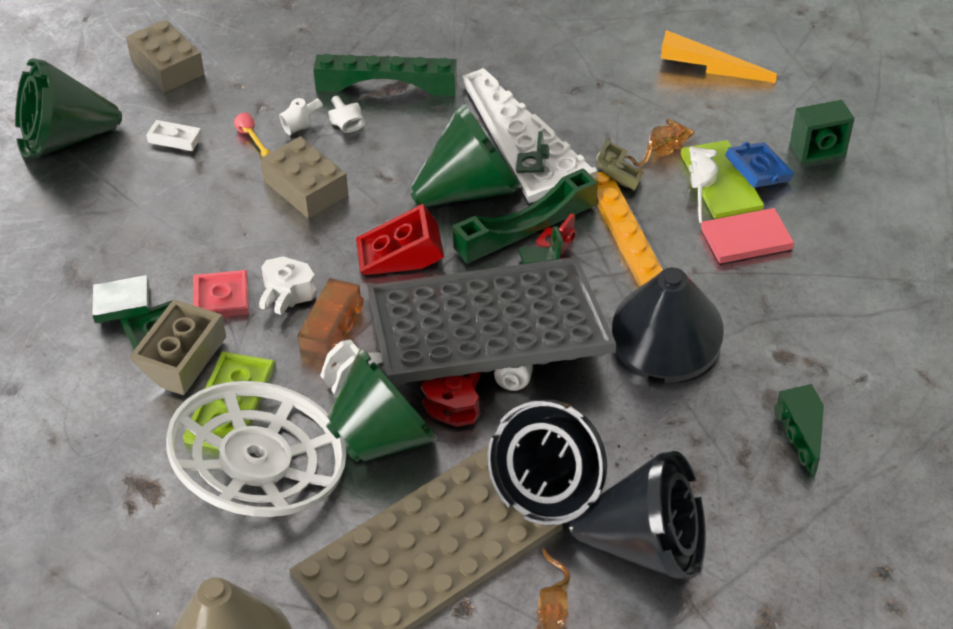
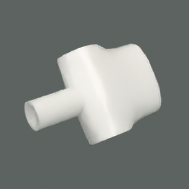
M334 96L331 99L332 104L336 108L328 112L329 119L333 125L339 126L344 133L354 132L364 126L365 120L357 102L345 105L339 96Z
M317 98L306 105L304 99H294L289 108L279 114L280 122L288 135H292L299 130L308 129L311 126L310 114L323 107L321 101Z

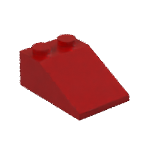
M424 204L356 237L359 267L362 275L422 269L444 258L438 222Z

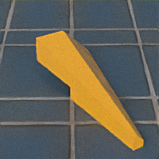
M668 30L665 32L661 59L707 65L706 73L776 83L777 73Z

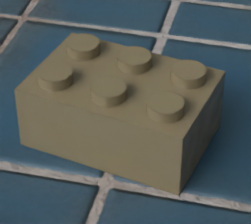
M166 19L126 36L130 59L164 93L205 75L201 52Z
M301 136L260 158L263 180L308 219L349 196L346 173Z

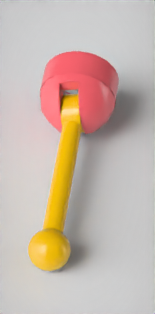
M247 112L239 114L234 120L237 130L242 134H250L260 148L262 157L271 153L269 149H265L253 132L255 121L252 116Z

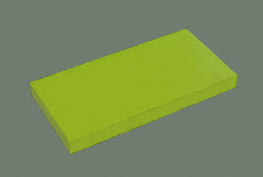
M728 140L690 146L715 150L717 152V155L712 157L718 166L717 180L710 187L702 188V197L714 219L763 210L764 204L755 188L748 183L747 179L726 158L725 154L728 148L731 147ZM690 147L681 148V156L689 170V165H692Z
M222 351L205 389L214 385L237 381L269 383L276 368L275 360ZM236 396L240 410L258 411L263 397ZM224 398L201 406L194 411L191 419L203 427L211 419L228 413ZM244 420L245 425L251 426L253 420ZM232 422L219 426L211 433L223 439L229 432L234 430ZM186 429L183 435L184 443L193 445L196 435ZM205 441L202 445L203 447L218 449Z

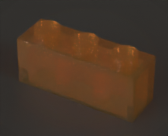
M333 278L328 279L298 333L300 354L326 360L327 354L338 343L343 341L346 332H350L356 313H360L363 307L364 298L361 297L360 285Z

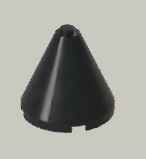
M670 267L662 270L623 299L613 317L612 335L616 342L618 357L630 370L647 379L648 376L665 378V382H680L700 375L714 363L720 353L724 327L721 315L711 300L684 271L679 268Z
M549 399L524 403L503 416L495 435L490 438L487 462L491 482L504 504L508 508L513 506L517 511L525 515L523 519L542 525L563 524L589 510L599 498L607 476L605 447L600 434L592 422L571 405Z
M678 451L659 453L600 494L589 510L571 520L569 527L572 536H575L581 543L677 580L696 577L697 573L692 572L694 567H700L703 564L706 526L702 497L693 496L689 483L697 480L691 465L685 456Z

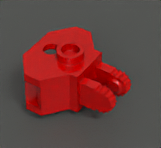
M481 372L470 373L467 378L462 375L441 377L430 381L425 380L421 386V390L425 395L422 405L430 418L455 427L475 423L479 416V396L474 389L480 379ZM447 410L451 415H445L443 412Z

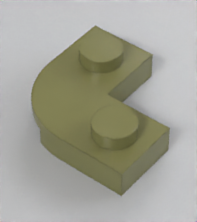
M606 139L596 156L597 165L604 173L617 180L623 187L635 190L644 172L624 162L623 159L628 151Z

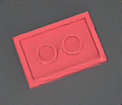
M775 208L704 221L701 224V229L719 264L791 250L794 246V241Z

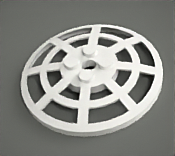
M227 382L195 393L177 408L170 420L166 437V452L170 465L177 477L189 490L216 507L248 516L276 517L290 515L320 503L338 485L346 461L345 441L342 436L336 439L327 429L326 425L329 422L327 418L328 413L322 407L293 390L264 382ZM236 396L264 397L280 401L282 404L276 415L257 410H240ZM224 398L228 413L211 419L203 427L188 417L201 406ZM295 407L311 417L326 434L310 440L298 426L287 420L292 408ZM244 420L264 421L270 423L268 428L246 426ZM232 422L234 430L229 432L223 439L211 433L219 426ZM181 425L196 435L192 448L193 460L176 458L175 440ZM281 428L292 434L300 443L289 446L287 441L278 434ZM204 441L220 450L219 459H202V445ZM331 443L335 455L333 476L315 474L317 467L315 449ZM255 453L260 458L251 457L249 454ZM306 453L308 462L306 472L289 467L291 457ZM184 470L198 471L204 480L220 491L221 494L216 496L194 482ZM224 470L233 480L226 487L208 471ZM283 477L300 481L292 488L279 493L274 485ZM245 484L261 486L266 495H250L239 491ZM308 484L326 486L317 495L305 501L292 505L285 501V499L301 492ZM236 498L256 503L272 502L275 507H254L232 502V500Z

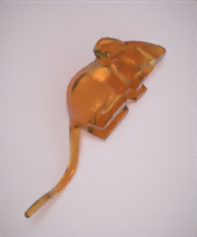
M668 118L666 120L668 126H657L651 130L646 154L641 162L638 163L630 155H626L624 158L630 159L634 166H643L648 161L651 150L660 157L667 156L673 152V148L677 150L683 148L681 143L686 142L695 132Z
M542 549L545 558L561 569L565 577L562 581L553 584L551 587L540 589L536 611L538 618L536 629H567L566 621L569 616L568 593L562 587L570 581V573L563 564L554 560L547 554L545 549Z

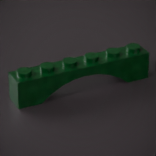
M316 54L313 68L316 91L340 92L344 88L361 81L390 79L412 84L431 95H456L457 59Z
M582 168L562 177L542 198L519 212L497 218L473 216L453 225V248L468 264L565 220L570 214L576 215L596 206L598 182Z

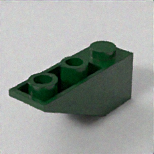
M808 384L779 391L774 411L776 418L782 421L786 428L788 440L790 443H794L797 448L801 464L807 467L811 476H814L817 472L821 453L824 405L813 385Z

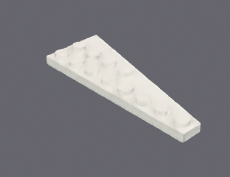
M484 68L462 76L463 84L513 175L522 186L521 189L529 203L542 198L562 177L582 168L594 179L598 178V172L595 167L589 166L581 154L577 155L566 141H561L555 135L553 129L536 114L532 115L526 109V105L515 100L513 94L509 90L505 91L499 85V81ZM543 131L544 143L549 144L550 151L549 159H546L545 172L516 173L517 154L537 152L538 132ZM526 159L522 165L526 167L533 166L536 160Z

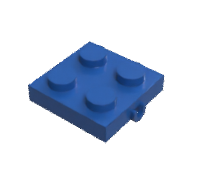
M746 141L741 146L728 148L725 154L726 158L754 188L791 181L795 174L765 142L750 144Z

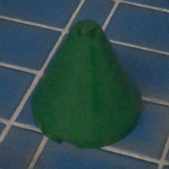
M31 58L27 61L26 64L32 67L29 72L22 71L15 108V127L21 128L23 139L17 138L16 140L18 149L23 157L38 158L112 131L117 128V125L121 124L122 112L119 111L117 105L43 59Z
M464 103L454 111L411 186L413 192L410 193V196L417 206L424 204L425 207L511 194L515 193L522 186Z

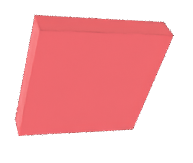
M247 270L193 275V305L222 314V317L249 315Z

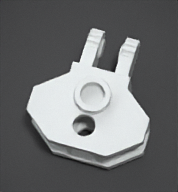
M278 257L266 260L261 267L266 288L259 303L261 309L268 310L269 306L276 302L274 311L282 315L288 306L294 307L297 303L311 301L317 294V290L312 283L315 279V274L307 263L287 257Z
M351 340L341 341L327 354L320 375L326 385L332 388L331 390L335 397L357 352L360 350ZM368 353L371 357V360L368 361L369 364L375 362L379 367L383 366L381 353ZM333 363H337L336 366L331 367Z

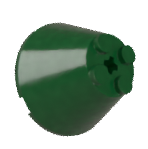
M361 348L357 352L327 415L329 420L326 425L327 429L336 439L342 436L347 442L345 450L355 462H358L360 459L366 462L430 444L439 439L429 426L424 429L427 425L399 389L389 381L382 369L375 362L368 363L371 357Z

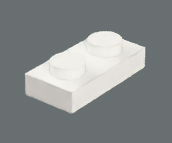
M156 120L146 137L148 143L193 151L202 137L201 128Z

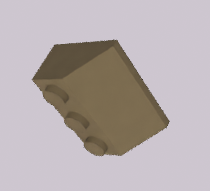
M173 299L129 356L130 360L159 387L185 395L226 338L222 314Z

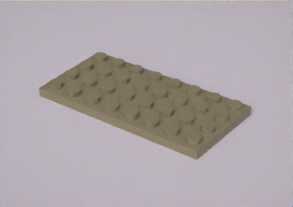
M488 446L293 566L289 569L291 578L333 629H414L561 531L563 524L542 525L523 519L525 515L517 511L513 506L508 508L504 504L491 482L487 462Z

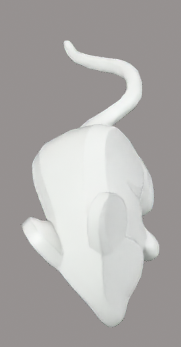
M690 147L692 165H689V171L693 172L691 173L692 187L698 188L699 222L702 223V188L710 187L717 180L718 166L712 159L713 156L717 155V152L710 149Z

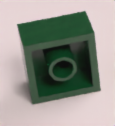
M843 100L796 108L789 147L800 165L847 155L855 118Z

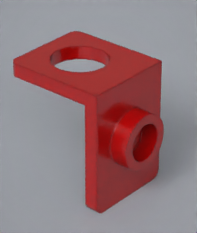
M570 214L559 228L563 240L560 255L573 243L577 231L574 229V214ZM547 227L536 240V245L550 247V243L545 239L552 236L553 228Z

